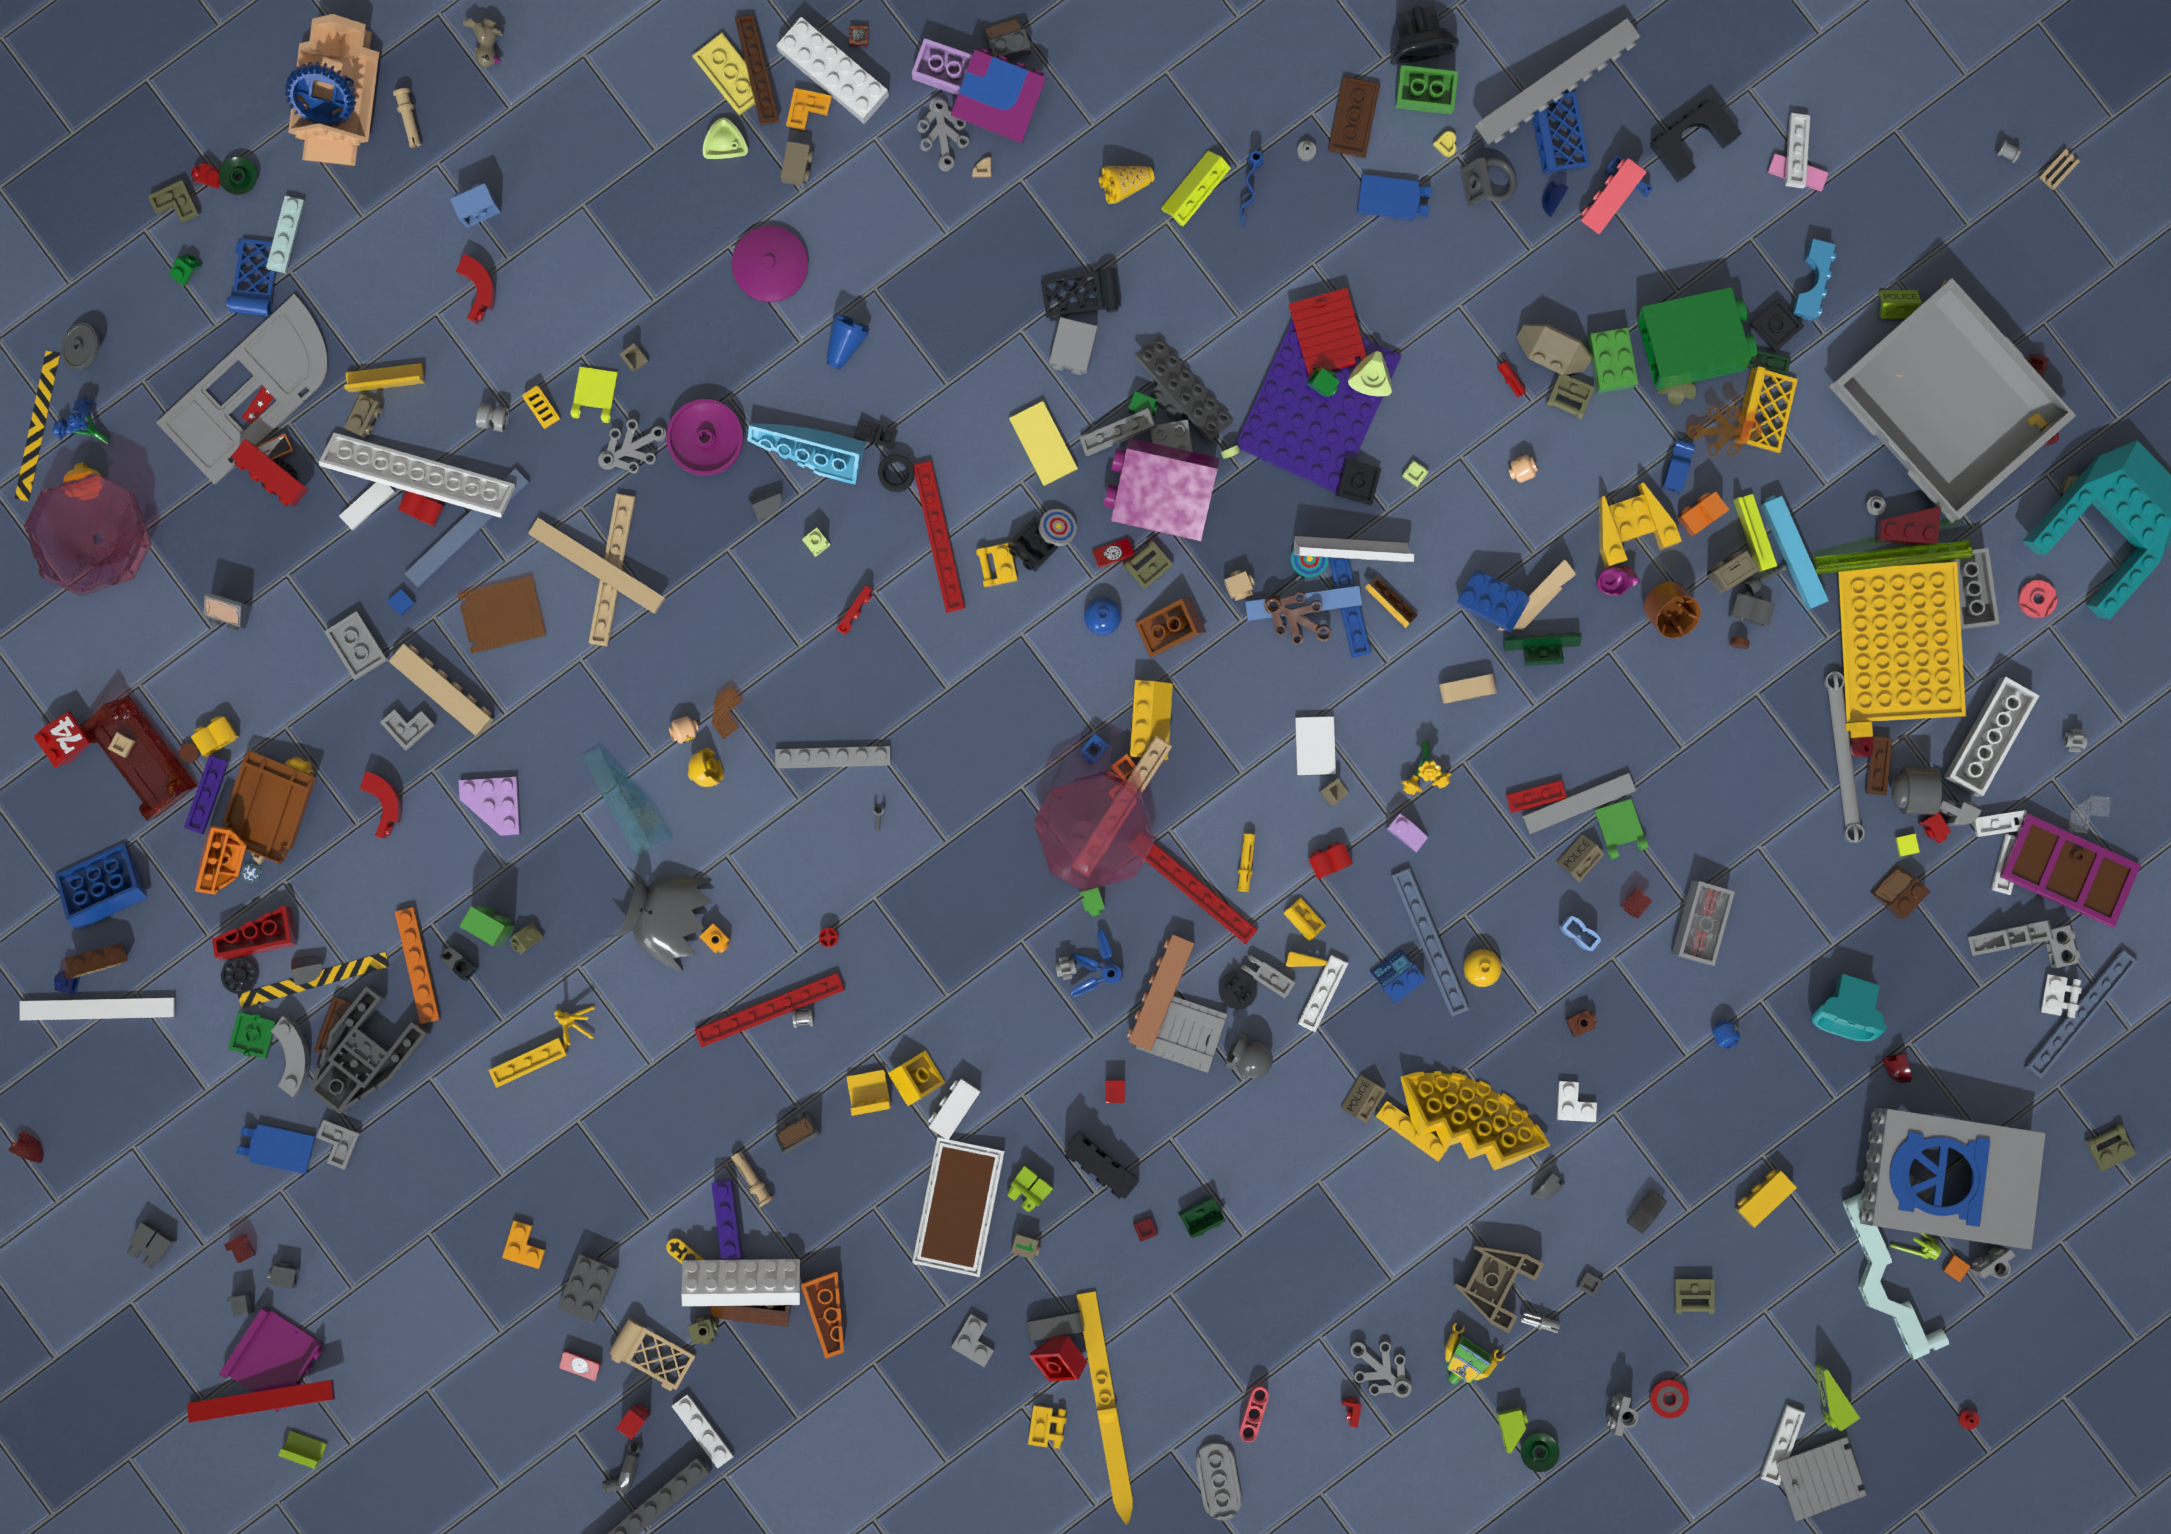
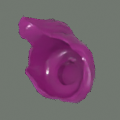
M1612 566L1601 571L1596 585L1601 593L1610 596H1622L1629 587L1636 586L1640 579L1637 577L1636 572L1628 566L1620 568Z

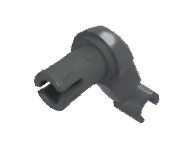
M635 1442L628 1446L630 1455L625 1457L620 1476L616 1479L602 1481V1485H605L602 1486L604 1493L617 1490L626 1492L630 1490L638 1465L636 1454L642 1451V1444L638 1445L637 1451L634 1450Z

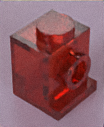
M2030 354L2027 362L2034 369H2038L2036 370L2037 373L2044 378L2049 358L2041 354Z

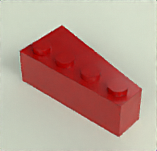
M284 905L254 921L251 920L245 923V925L239 928H234L213 938L214 957L222 961L296 946L297 942L291 908Z

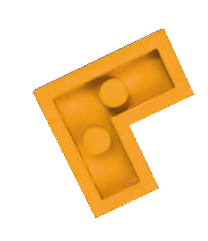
M794 88L786 126L805 130L809 112L828 116L832 96Z
M517 1220L513 1221L502 1258L540 1269L546 1249L528 1244L533 1225Z

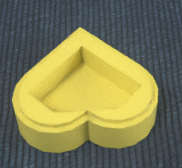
M1446 131L1433 145L1444 156L1451 157L1456 152V135L1452 131Z

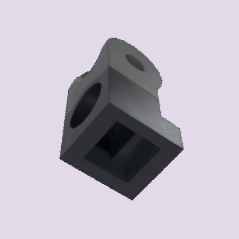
M449 945L439 956L458 977L465 981H468L479 969L452 945Z

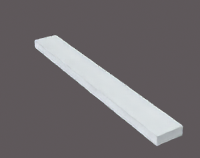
M176 998L20 1001V1020L176 1017Z

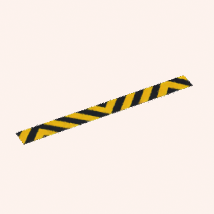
M45 352L14 499L29 501L60 353Z
M386 952L324 969L314 981L296 985L293 978L238 994L242 1009L389 967Z

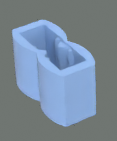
M1567 916L1559 926L1564 935L1574 939L1576 944L1584 950L1593 951L1601 941L1596 932L1586 928L1584 923L1574 916Z

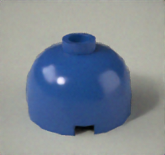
M1099 597L1092 600L1086 606L1084 622L1092 633L1106 636L1118 629L1122 613L1114 600Z

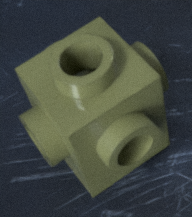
M706 1315L695 1318V1322L687 1326L693 1345L701 1342L703 1345L714 1342L713 1338L718 1335L717 1332L719 1331L716 1320L713 1321L711 1317L706 1318Z

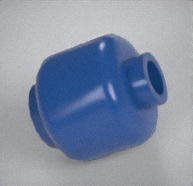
M1726 1019L1715 1023L1716 1027L1712 1030V1034L1719 1047L1728 1049L1739 1043L1738 1040L1741 1035L1733 1021L1727 1022Z

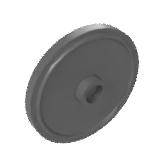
M78 323L66 333L62 343V358L69 368L83 370L94 362L100 347L97 330L90 324Z

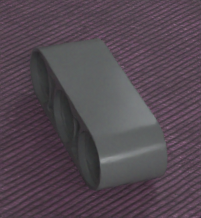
M1081 1311L1026 1321L1029 1341L1084 1331Z

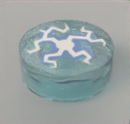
M247 864L241 870V877L247 883H256L262 876L260 867L255 864Z

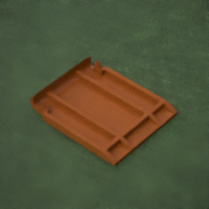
M248 750L242 761L222 821L225 824L222 827L232 829L246 843L245 850L275 863L282 864L288 850L293 849L317 777Z

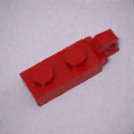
M868 586L863 588L836 629L846 635L852 629L850 621L852 618L854 620L858 618L862 612L859 609L863 603L867 605L873 596L870 593L872 591L871 588Z

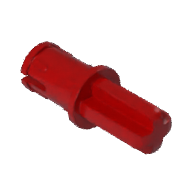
M1508 361L1497 366V369H1499L1506 380L1505 384L1508 383L1516 397L1524 395L1526 389L1518 379L1519 375L1514 373Z

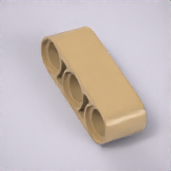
M1493 674L1439 685L1443 704L1497 693Z

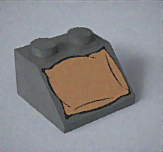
M1019 17L983 28L993 57L997 58L998 55H1001L1011 60L1031 53V46Z
M205 592L204 616L210 618L209 622L218 625L221 622L228 623L227 627L234 630H239V627L246 628L252 610L251 606Z
M801 1113L793 1118L795 1122L788 1125L786 1122L777 1127L778 1132L775 1133V1137L784 1155L821 1134L810 1113L807 1115Z

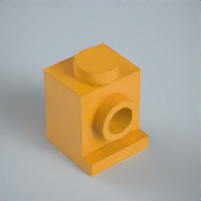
M715 923L699 936L714 953L720 951L722 954L730 946L728 942L731 939ZM714 936L719 938V942L716 944L712 941Z

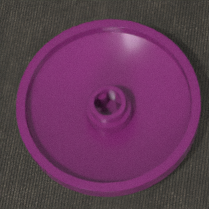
M763 226L748 232L738 242L732 256V271L738 286L749 297L766 303L780 302L793 296L802 287L808 273V257L803 244L793 233L781 227Z
M699 399L685 404L676 411L669 422L666 441L672 458L682 469L698 476H712L724 472L736 462L743 447L744 435L739 419L729 407L715 400Z

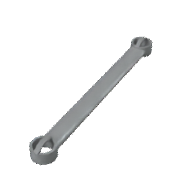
M1834 671L1825 676L1824 685L1828 689L1845 819L1843 835L1848 842L1857 843L1864 838L1865 831L1860 823L1849 732L1846 731L1845 724L1847 723L1843 694L1845 680L1841 673ZM1831 674L1834 678V688L1828 684V678ZM1851 826L1854 830V840L1848 837V830ZM1857 827H1858V829L1860 830V836H1859V838H1858V830H1857Z

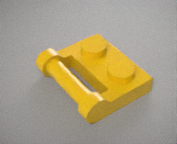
M1009 543L976 550L983 572L984 588L1018 581L1013 557L1007 547ZM992 553L997 579L991 578L986 554Z

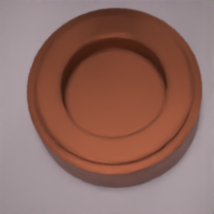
M1732 637L1730 639L1731 647L1739 649L1749 648L1750 641L1746 638Z
M186 743L180 747L179 756L183 761L191 763L199 758L200 751L195 744Z

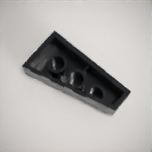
M1081 1132L1076 1134L1064 1150L1065 1156L1072 1162L1077 1161L1082 1165L1080 1168L1087 1174L1092 1173L1097 1177L1095 1180L1102 1186H1109L1112 1189L1111 1193L1118 1199L1121 1196L1126 1199L1139 1182L1136 1176Z

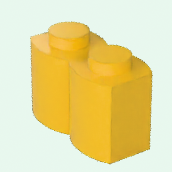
M217 716L210 721L211 724L207 727L201 726L194 730L195 734L191 738L202 756L208 757L239 738L227 717Z

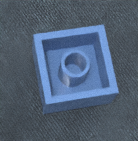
M485 183L475 184L471 187V190L466 192L460 191L450 199L459 220L466 228L501 213L493 193Z

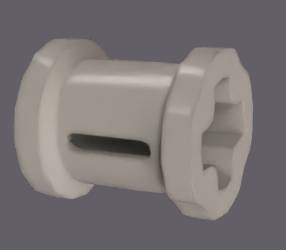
M2004 140L1996 155H2002L2010 159L2012 163H2015L2022 151V147L2019 146L2017 148L2009 144L2007 140Z
M812 1009L805 1012L792 1011L794 1028L800 1025H814Z

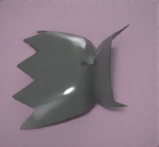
M628 867L635 874V887L630 906L618 933L606 937L623 936L633 931L638 945L648 954L663 964L683 972L674 958L695 955V952L685 941L684 936L704 929L692 910L712 903L697 888V886L708 883L712 879L695 876L662 877L647 887L643 878Z

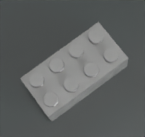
M1989 548L1947 554L1945 556L1946 563L1957 562L1961 630L2000 624Z

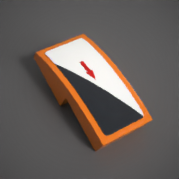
M286 434L256 446L272 460L293 453Z

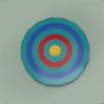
M1294 549L1291 553L1290 562L1292 568L1298 575L1303 577H1317L1325 571L1328 565L1329 557L1293 555Z

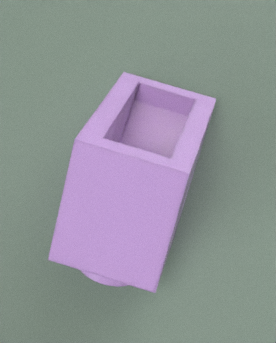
M1400 813L1396 815L1386 828L1416 853L1428 838L1416 825Z

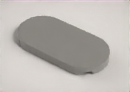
M1209 1442L1200 1448L1196 1456L1203 1505L1206 1512L1213 1518L1228 1520L1236 1515L1242 1503L1235 1458L1231 1449L1224 1443Z

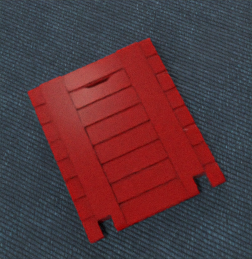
M1347 288L1288 304L1308 377L1314 372L1313 369L1324 368L1325 370L1334 371L1356 365V357L1360 356L1361 361L1367 357Z

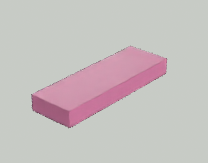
M1774 154L1767 173L1785 179L1787 158ZM1807 165L1806 187L1821 192L1828 172Z

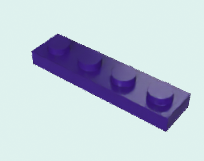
M209 755L184 828L200 834L205 833L229 761Z

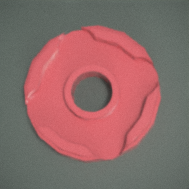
M2033 580L2026 583L2018 594V604L2021 610L2032 618H2042L2051 614L2056 608L2058 599L2055 588L2049 582L2043 580ZM2035 594L2042 596L2041 604L2034 602L2033 597Z

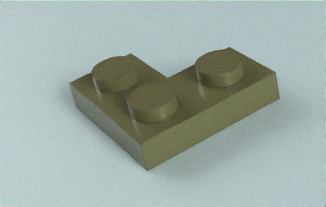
M183 180L148 196L157 215L174 207L181 223L200 216Z

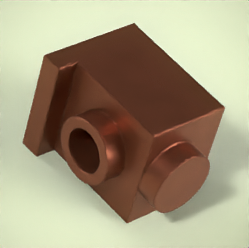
M1588 1010L1565 1019L1573 1037H1578L1596 1028L1595 1023H1597V1019L1594 1013H1589ZM1582 1019H1585L1587 1022L1584 1027L1580 1024Z

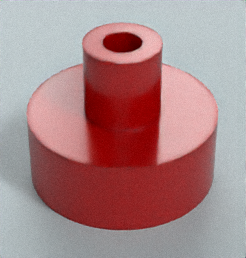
M1963 1409L1958 1415V1422L1966 1429H1974L1979 1424V1416L1971 1409Z

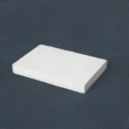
M1334 716L1295 718L1297 775L1336 774Z

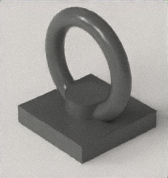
M1478 158L1460 169L1468 206H1475L1485 199L1492 202H1504L1511 198L1516 190L1517 179L1515 172L1502 159L1489 158L1485 160V158ZM1489 166H1499L1507 173L1509 187L1505 193L1501 195L1492 193L1487 170Z

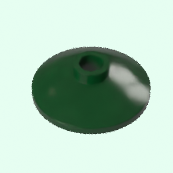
M233 157L225 161L221 166L219 181L221 186L231 194H246L254 188L257 182V170L248 159ZM243 175V179L238 181L237 176Z
M1534 1433L1528 1436L1522 1443L1520 1450L1523 1463L1535 1472H1545L1552 1469L1556 1465L1560 1453L1557 1442L1545 1433ZM1537 1448L1542 1449V1453L1539 1455L1536 1454Z

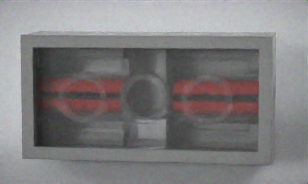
M1691 881L1671 955L1715 966L1735 891L1701 881Z

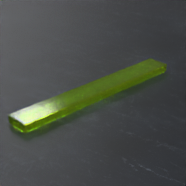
M1970 540L1813 557V564L1817 574L1972 558L1973 551Z

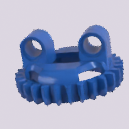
M318 61L315 66L312 62H309L308 66L302 63L301 68L297 66L295 71L292 70L285 85V96L288 97L287 103H292L290 109H296L295 115H302L301 120L306 118L308 124L312 121L315 124L320 123L323 125L327 124L330 127H333V125L338 127L340 123L344 124L346 119L350 118L355 109L354 107L357 103L355 101L357 95L353 94L355 82L347 77V75L341 77V70L334 71V66L327 68V63H324L323 66H320ZM316 80L334 85L332 101L312 95L315 90ZM298 94L301 95L304 98V100L308 103L309 107L307 111L305 110V106L300 101V99L297 101L296 98ZM344 107L342 113L339 111L332 115L333 110Z

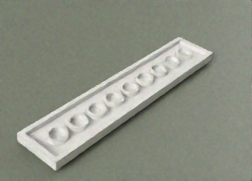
M333 433L319 460V465L325 468L500 518L515 490V484L338 433Z

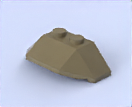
M1524 323L1516 337L1528 359L1561 375L1584 372L1593 358L1580 340L1547 324Z

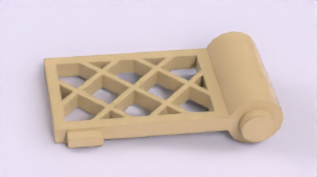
M631 1318L627 1319L609 1350L610 1358L617 1363L623 1361L662 1382L661 1386L669 1391L678 1388L696 1356ZM646 1334L652 1336L655 1345L644 1347V1336ZM659 1346H670L672 1354L661 1357ZM656 1347L659 1358L648 1360L645 1350ZM643 1351L645 1362L637 1363L631 1360L635 1353ZM684 1354L690 1357L687 1364L678 1366L677 1355ZM673 1357L676 1367L665 1370L662 1360ZM660 1361L662 1371L656 1373L651 1371L649 1363ZM677 1370L679 1378L675 1384L667 1379V1372Z

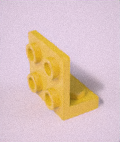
M884 1070L847 1077L852 1116L891 1108Z

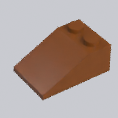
M1191 597L1182 598L1135 623L1150 658L1206 633V629Z

